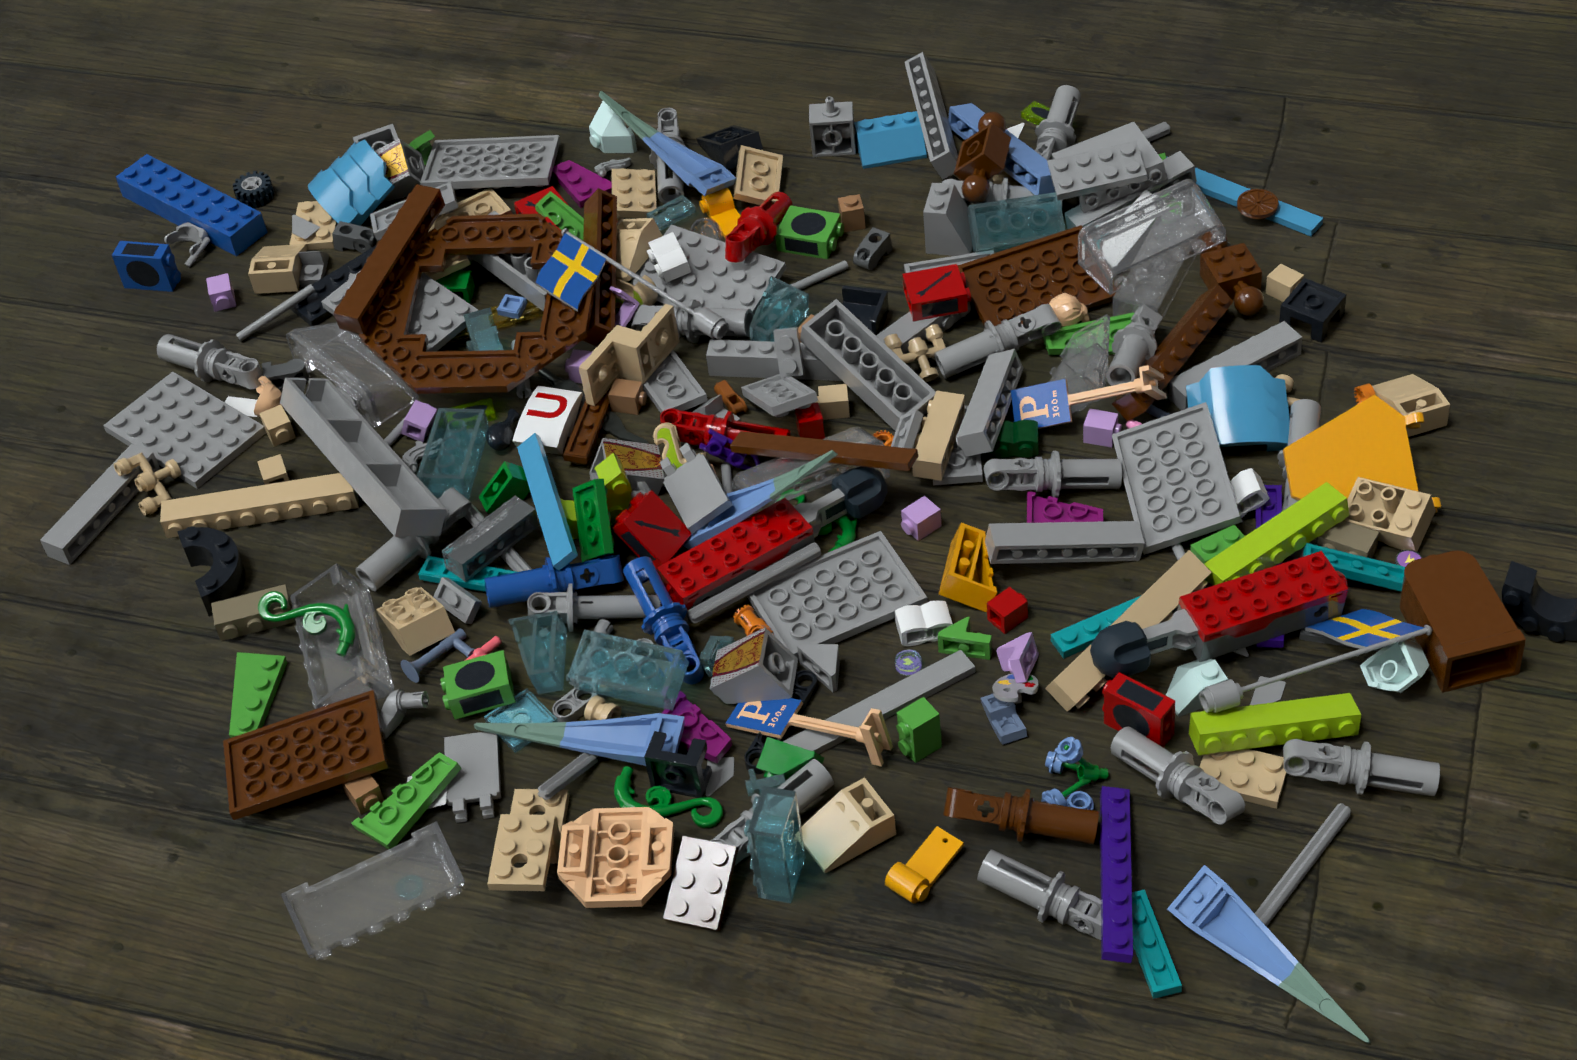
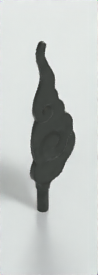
M545 367L538 371V374L553 385L552 388L583 393L574 424L576 425L586 400L584 391L580 390V387L574 381L563 380ZM608 411L601 428L603 432L611 433L616 438L624 441L649 444L642 437L628 432L620 418L613 412Z

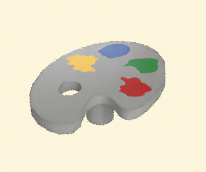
M1012 673L999 678L993 684V695L1000 701L1018 704L1022 702L1021 693L1035 694L1038 691L1039 684L1037 678L1031 674L1027 682L1016 683Z

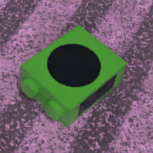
M790 205L775 235L777 251L828 259L831 252L836 249L839 236L841 237L844 232L841 214Z
M504 650L443 667L444 678L440 679L442 689L446 693V695H443V702L446 710L452 711L454 719L516 703L511 670Z

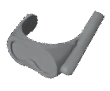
M187 222L177 226L176 231L167 234L164 241L166 244H172L177 241L196 242V244L191 246L189 250L191 256L185 262V265L190 268L208 245L210 238L203 228Z

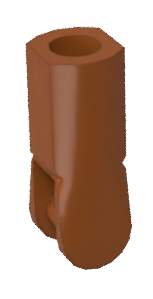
M726 380L716 383L714 391L717 396L722 395V401L728 411H732L736 416L741 411H748L745 401Z

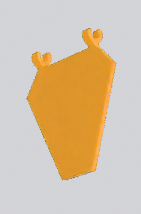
M1373 395L1285 447L1283 454L1291 498L1300 500L1328 482L1348 499L1358 477L1418 491L1406 427L1409 429L1420 428V423H1424L1423 412H1415L1403 416L1378 396ZM1432 497L1436 510L1435 513H1437V508H1441L1440 498Z

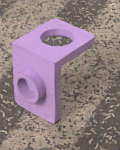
M611 286L609 290L624 300L615 315V326L626 327L628 322L633 319L640 303L621 289Z

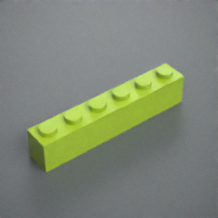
M1328 482L1324 483L1204 563L1211 571L1207 576V581L1214 586L1281 563L1285 558L1302 549L1306 543L1311 542L1336 524L1344 521L1350 515L1347 498Z
M1351 693L1233 707L1217 713L1212 711L1208 713L1205 711L1193 712L1190 715L1189 735L1198 755L1283 745L1292 739H1300L1302 741L1331 739L1358 735L1361 713Z

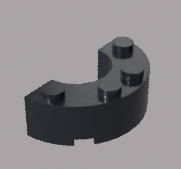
M191 526L177 532L190 566H211V569L203 577L195 580L205 609L210 617L213 615L211 603L234 598L238 590H242L246 578L245 568L235 542L227 534L213 528Z
M1511 561L1502 588V602L1509 615L1526 631L1548 637L1555 642L1562 640L1576 641L1577 598L1564 599L1551 595L1538 584L1536 579L1537 570Z

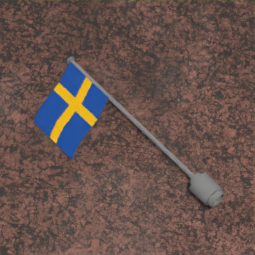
M567 228L562 230L563 237L557 250L542 267L536 280L538 287L578 312L583 297L596 282L607 261L693 315V326L710 338L719 340L728 330V323L725 322L723 317L707 307L695 312L571 234Z
M1367 609L1351 612L1305 627V631L1324 635L1344 645L1359 648L1358 650L1240 687L1238 683H1234L1232 679L1205 687L1204 691L1199 693L1200 702L1206 713L1211 711L1217 713L1240 705L1243 692L1419 635H1430L1432 628L1429 625L1420 627L1401 622L1380 612Z

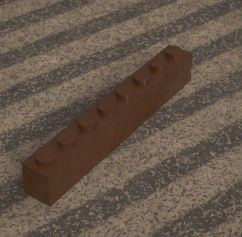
M416 184L412 192L408 194L407 200L398 210L392 223L387 227V231L381 240L378 241L371 256L367 258L362 270L356 275V279L346 291L340 304L336 306L333 314L339 329L360 334L365 333L444 208L445 203L440 189Z
M598 188L584 203L583 241L616 261L617 196ZM607 261L597 279L588 335L582 340L597 347L606 338L607 334L615 328V293L609 289L611 286L616 288V267Z
M1219 284L1199 296L1158 346L1157 350H1155V355L1143 365H1149L1164 374V379L1158 380L1159 390L1162 391L1234 302ZM1133 392L1118 395L1112 405L1128 422L1144 413L1155 399L1144 392Z

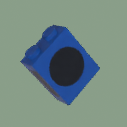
M119 241L112 254L124 288L173 292L177 283L180 282L181 273L176 266L175 257L171 252L169 244Z

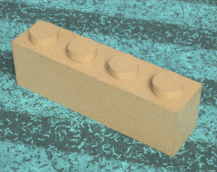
M936 391L934 399L929 400L928 415L923 417L922 432L916 436L915 448L918 450L919 457L912 468L914 477L942 481L956 441V435L965 415V395Z

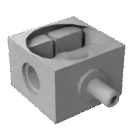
M829 96L825 99V103L809 104V126L813 157L855 155L852 101L834 103V98Z

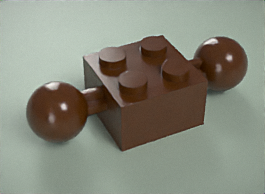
M997 112L985 113L978 122L979 131L961 144L954 174L963 181L961 187L962 195L971 203H980L988 197L990 193L988 179L995 174H1000L1006 166L1005 161L1010 150L1011 137L1005 133L1006 121L1004 117Z
M1209 228L1203 231L1198 240V246L1202 252L1200 254V276L1208 290L1219 284L1227 295L1234 300L1235 309L1240 314L1253 316L1260 312L1264 305V296L1261 292L1262 270L1245 243L1227 247L1228 239L1222 230Z

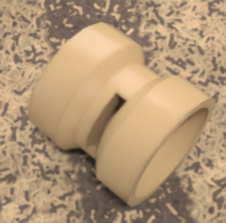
M596 695L587 703L584 716L589 721L620 718L621 707L614 703H606L604 698Z

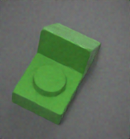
M431 130L417 137L409 144L422 154L424 165L427 164L432 150L430 141L435 137Z
M966 617L938 632L939 653L953 654L962 650L967 657L990 660L992 655V635L972 633L970 617Z

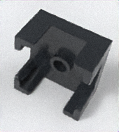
M1303 278L1281 304L1279 323L1285 321L1291 327V317L1312 325L1311 339L1322 343L1327 336L1328 322L1336 315V320L1340 321L1344 316L1347 294Z
M654 731L644 756L650 786H662L668 789L670 793L703 798L712 775L711 766L707 765L705 769L701 767L707 752L706 740L694 738L687 755L661 751L667 734Z

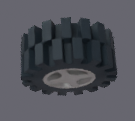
M253 171V174L247 172L246 176L240 175V179L237 178L235 183H233L236 200L249 207L253 206L255 209L258 208L257 205L263 207L265 206L264 202L268 204L270 199H273L275 193L268 174H264L261 171L258 174L257 171Z

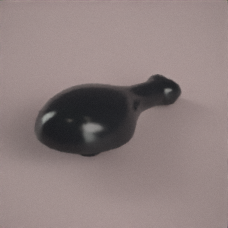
M515 409L508 411V417L505 421L494 423L488 428L486 440L492 449L503 451L511 445L513 440L512 426L515 421L520 419V414Z

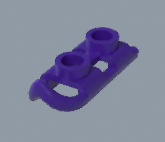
M709 429L708 433L712 435V438L707 445L701 443L699 445L700 449L737 468L757 474L760 472V461L757 455H751L755 461L756 468L743 464L747 454L731 452L724 445L726 442L731 444L733 440Z

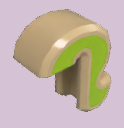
M644 275L642 277L652 285L656 286L653 280L647 275ZM621 279L616 281V288L621 289L638 301L639 305L653 306L656 303L658 293L638 281L634 286ZM615 294V308L620 309L624 300Z
M671 423L658 425L653 433L654 442L656 445L665 444L662 459L664 460L668 457L671 463L678 469L687 460L679 449L681 443L676 426ZM702 452V453H700L701 455L703 454V455L708 459V453H707V452Z

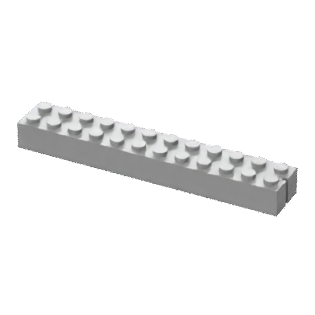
M285 378L280 404L389 531L397 538H407V536H418L421 538L440 536L447 509L329 379L309 378L306 394L304 395L305 378Z

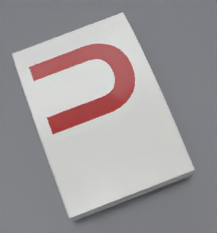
M537 386L530 396L518 422L512 440L516 447L536 433L541 437L545 453L562 455L567 437H571L583 393Z

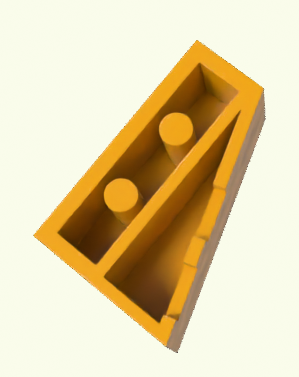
M961 522L950 545L939 595L987 613V602L996 596L997 589L996 586H993V569L989 566V556L985 544L986 534L983 530Z

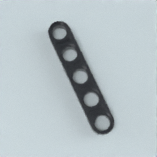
M801 670L795 675L791 698L802 700L803 702L797 715H802L818 688L816 675L810 670ZM802 680L812 681V684L807 687L799 685V682ZM794 726L788 727L782 739L776 737L772 738H775L776 740L782 742L785 741L788 738L791 731L793 730ZM761 732L757 734L744 756L746 769L751 774L756 775L764 772L757 769V765L751 764L750 761L755 757L761 756L765 745L762 743L763 740L771 737L762 735Z

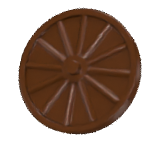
M1251 189L1243 192L1238 197L1237 208L1246 217L1263 219L1276 213L1279 201L1276 195L1268 190Z

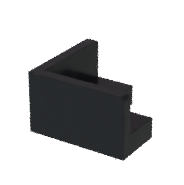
M844 285L842 288V305L873 334L878 335L882 331L889 313L888 292L885 290Z

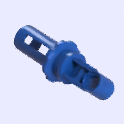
M609 555L573 564L568 563L559 571L553 567L550 557H546L545 566L543 565L542 568L484 578L490 608L528 601V598L536 592H567L569 583L573 584V593H575L576 589L624 581L620 555ZM586 568L589 572H592V574L588 575L587 580L580 576L584 574V569Z
M644 556L632 560L624 567L623 573L646 616L641 626L643 632L654 635L656 643L665 647L672 663L675 664L685 683L696 684L700 682L704 676V670L687 634L689 626L684 620L687 613L686 606L680 604V602H673L650 557ZM648 580L662 604L657 609H654L642 585ZM688 666H696L693 671L685 672Z

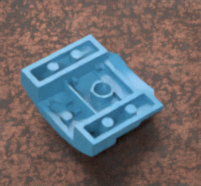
M366 140L358 143L354 142L342 157L338 156L327 170L323 171L321 169L308 184V189L317 202L337 223L342 221L361 226L395 186L385 176L386 162Z
M1237 365L1210 368L1199 382L1186 385L1188 408L1204 402L1207 403L1220 447L1266 444L1267 451H1281L1288 446L1290 418L1284 379L1273 378L1260 365Z

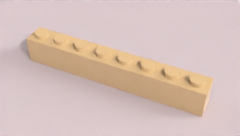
M340 473L161 501L160 523L166 537L172 538L179 536L177 531L191 526L223 530L359 508L358 493Z
M1189 550L1111 625L1130 621L1136 622L1144 629L1171 620L1173 616L1172 610L1176 606L1178 607L1179 597L1192 591L1201 590L1207 585L1208 582L1205 578L1211 571ZM1091 645L1045 688L1067 712L1074 705L1079 709L1090 698L1087 693L1091 689L1096 692L1107 682L1104 678L1105 675L1093 664L1090 653Z

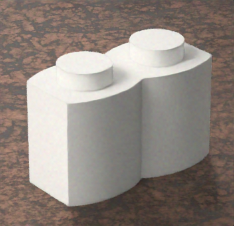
M673 232L648 242L650 249L647 250L650 261L651 263H657L654 265L659 278L663 277L666 283L691 272L688 261Z
M1252 468L1239 472L1230 481L1241 518L1248 511L1261 507L1269 500L1261 477Z
M930 601L921 606L906 605L895 610V623L902 646H916L927 641L937 642L938 632L953 625L946 601Z

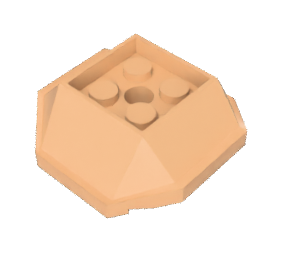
M649 807L592 809L581 815L574 822L570 821L562 825L557 869L558 877L586 908L642 907L671 876L674 840L673 822L667 818L664 819L659 813Z

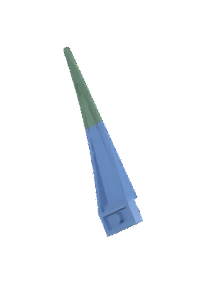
M600 91L599 97L688 186L695 187L706 196L734 185L736 177L722 164L708 159L665 136Z
M831 450L778 477L727 493L733 505L691 534L683 546L690 550L743 521L838 454Z
M655 713L575 722L475 723L474 727L476 730L646 766L644 756L654 731L667 734L661 751L678 752L685 726V717Z
M1204 865L1167 908L1193 932L1365 1043L1371 1044L1370 1039L1237 893L1208 867Z

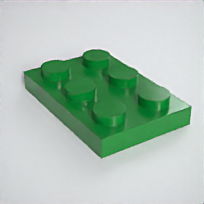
M604 478L593 479L572 488L582 562L595 560L614 553V538L611 535L610 529L611 514L607 507L608 491L604 484Z

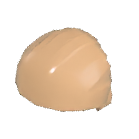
M1062 293L1049 302L1061 326H1071L1081 320L1082 323L1090 321L1087 307L1072 295Z
M261 376L258 379L262 385L256 388L257 393L260 395L255 404L254 415L259 417V413L281 405L282 392L265 376Z

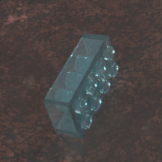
M1055 192L969 205L967 209L973 253L994 250V252L1003 251L1065 230L1061 202L1057 200Z
M438 408L417 473V477L436 498H440L446 490L454 487L464 497L469 499L486 443V432L489 428L484 409Z
M584 629L567 678L578 690L673 711L689 661L682 650Z
M763 786L760 796L754 798L752 806L753 816L751 820L748 819L746 821L744 835L748 837L747 852L751 853L750 869L754 870L753 885L757 887L758 898L791 904L806 858L796 791Z

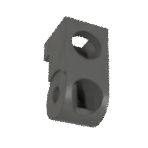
M339 221L332 233L334 249L338 251L348 248L364 253L371 249L377 241L372 229Z
M873 227L855 251L853 263L862 268L873 270L884 254L888 255L893 249L890 233ZM877 236H880L882 239L878 241Z
M293 359L278 365H272L271 362L262 363L263 376L267 377L280 391L283 390L285 378H305L306 383L309 380L305 363L300 359Z

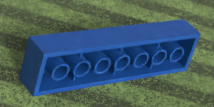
M148 154L116 176L123 197L178 226L189 222L203 228L210 238V243L234 256H238L267 233L261 212Z

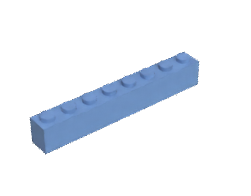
M972 103L951 106L948 118L950 128L966 140L979 131L978 122L985 113ZM1006 129L1005 133L1011 137L1004 171L1037 197L1056 194L1047 160Z

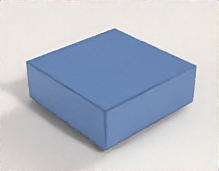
M505 294L497 308L498 315L519 319L527 305V299Z

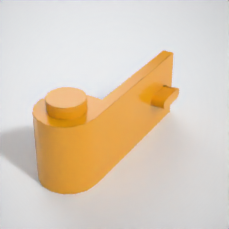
M728 188L706 196L702 195V200L699 201L702 212L707 213L725 239L726 235L737 226L738 218L741 216L735 209L733 197Z
M936 826L906 865L897 862L891 867L885 878V886L913 904L918 901L922 902L928 896L930 887L962 849L964 842Z

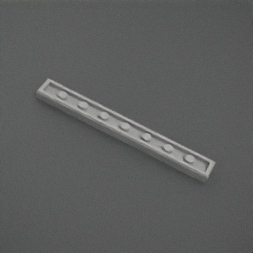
M959 650L825 719V721L859 727L871 708L881 710L885 720L920 698H927L975 673V666L963 651ZM806 729L783 742L820 754L847 740L848 737Z

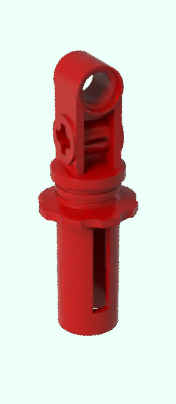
M774 192L760 206L745 208L738 218L737 226L726 235L725 259L734 263L742 262L757 247L769 245L777 234V226L782 222L790 205L793 206L790 197L783 192ZM777 199V201L772 205V200Z
M672 408L664 410L660 415L661 424L671 423L676 426L680 442L692 445H700L701 443L707 445L712 438V435L708 433L709 429L732 440L736 438L740 431L791 436L789 429L735 421L732 411H728L724 418L713 414L704 415ZM726 442L724 447L731 450L730 444Z

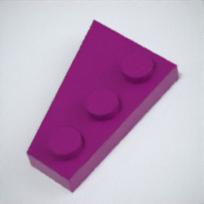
M570 160L553 167L552 176L580 208L584 207V203L598 188L612 194L611 181Z
M1027 491V523L1103 522V509L1076 502L1066 504L1058 502V498L1049 496L1048 499L1037 497L1035 492Z
M681 690L662 712V714L685 717V726L679 746L686 750H689L694 738L706 740L707 752L704 758L718 764L732 746L731 738L712 720H708L701 713V709L697 705L690 703Z

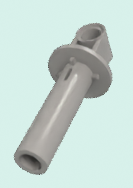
M572 583L568 584L567 592H536L527 601L528 617L533 623H567L569 632H573V623L577 624V619L646 617L635 595L577 596V592L573 593ZM648 595L654 609L659 608L660 600L657 595ZM537 606L545 607V609L540 611L535 610L534 608Z

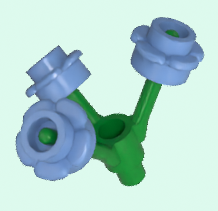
M1068 737L1059 743L1058 748L1054 752H1048L1045 767L1049 768V773L1051 774L1053 772L1061 774L1064 767L1076 770L1080 781L1062 793L1055 788L1050 791H1044L1041 802L1066 806L1065 798L1082 786L1098 779L1106 780L1108 778V769L1099 768L1098 765L1085 760L1082 757L1083 747L1078 739L1075 740L1074 737Z

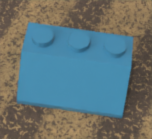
M917 111L854 122L855 141L863 169L927 158L924 136Z

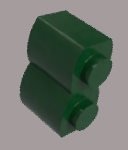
M1019 420L1014 423L1004 421L993 451L989 452V456L1003 459L1012 456L1029 458L1039 455L1038 422L1034 420Z

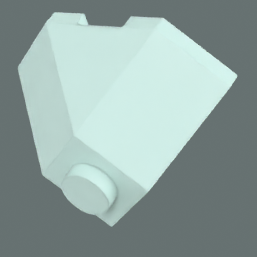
M602 101L589 126L591 144L604 153H635L637 147L632 129L630 127L627 128L624 121Z
M1407 639L1383 647L1363 662L1360 667L1368 686L1401 693L1423 676L1429 667V663L1421 645Z
M1197 659L1177 667L1166 696L1175 700V713L1180 717L1202 709L1199 693L1204 691L1205 687L1226 681L1228 678L1216 660L1208 659L1199 662Z

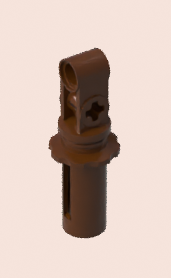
M948 787L943 815L958 819H971L998 824L999 831L1005 832L1007 829L1016 831L1017 841L1022 842L1023 834L1027 835L1029 832L1093 845L1097 831L1099 811L1034 801L1033 797L1030 798L1031 789L1027 788L1022 797L1012 796L1011 793L1005 792L1003 798ZM984 801H989L990 807L994 808L993 811L988 812L987 816L982 815V810L977 809L978 805L984 804Z

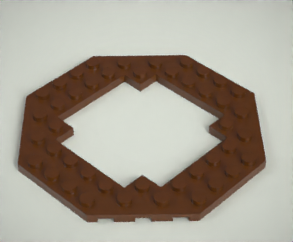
M541 214L452 216L446 220V225L438 230L434 228L427 233L364 334L359 333L361 342L416 394L509 392L587 337L597 280L583 297L578 312L547 292L540 332H517L513 350L426 352L428 345L426 334L407 335L422 272H444L447 255L532 253L530 262L532 270L542 269L557 250L563 237L561 231L554 225L551 226Z

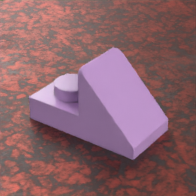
M1032 632L1026 633L997 648L1002 670L1013 673L1016 683L1027 682L1039 656Z

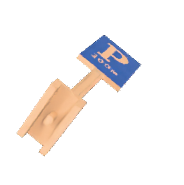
M1146 365L1139 367L1140 378L1134 379L1133 382L1071 395L1068 392L1067 379L1011 390L1014 422L1034 420L1038 422V429L1072 422V405L1133 392H1144L1156 400L1166 399V393L1158 389V380H1163L1164 374Z
M798 699L744 702L737 704L725 723L730 728L757 734L761 732L762 735L782 739L789 726L853 738L857 742L865 743L872 765L881 767L884 763L881 756L883 749L891 751L893 748L882 712L873 708L869 711L862 725L854 727L797 715L803 705L802 700Z

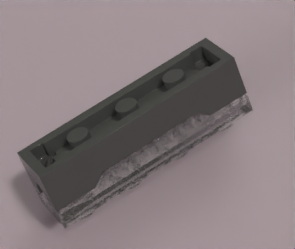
M514 496L442 550L446 569L465 582L539 526L536 509L517 496Z

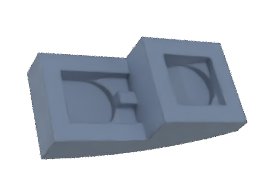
M993 694L980 698L989 722L1002 745L1027 737L1026 727L1016 713L1014 702L1000 701Z

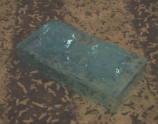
M681 195L646 215L647 218H654L661 231L696 211L695 205L685 196Z

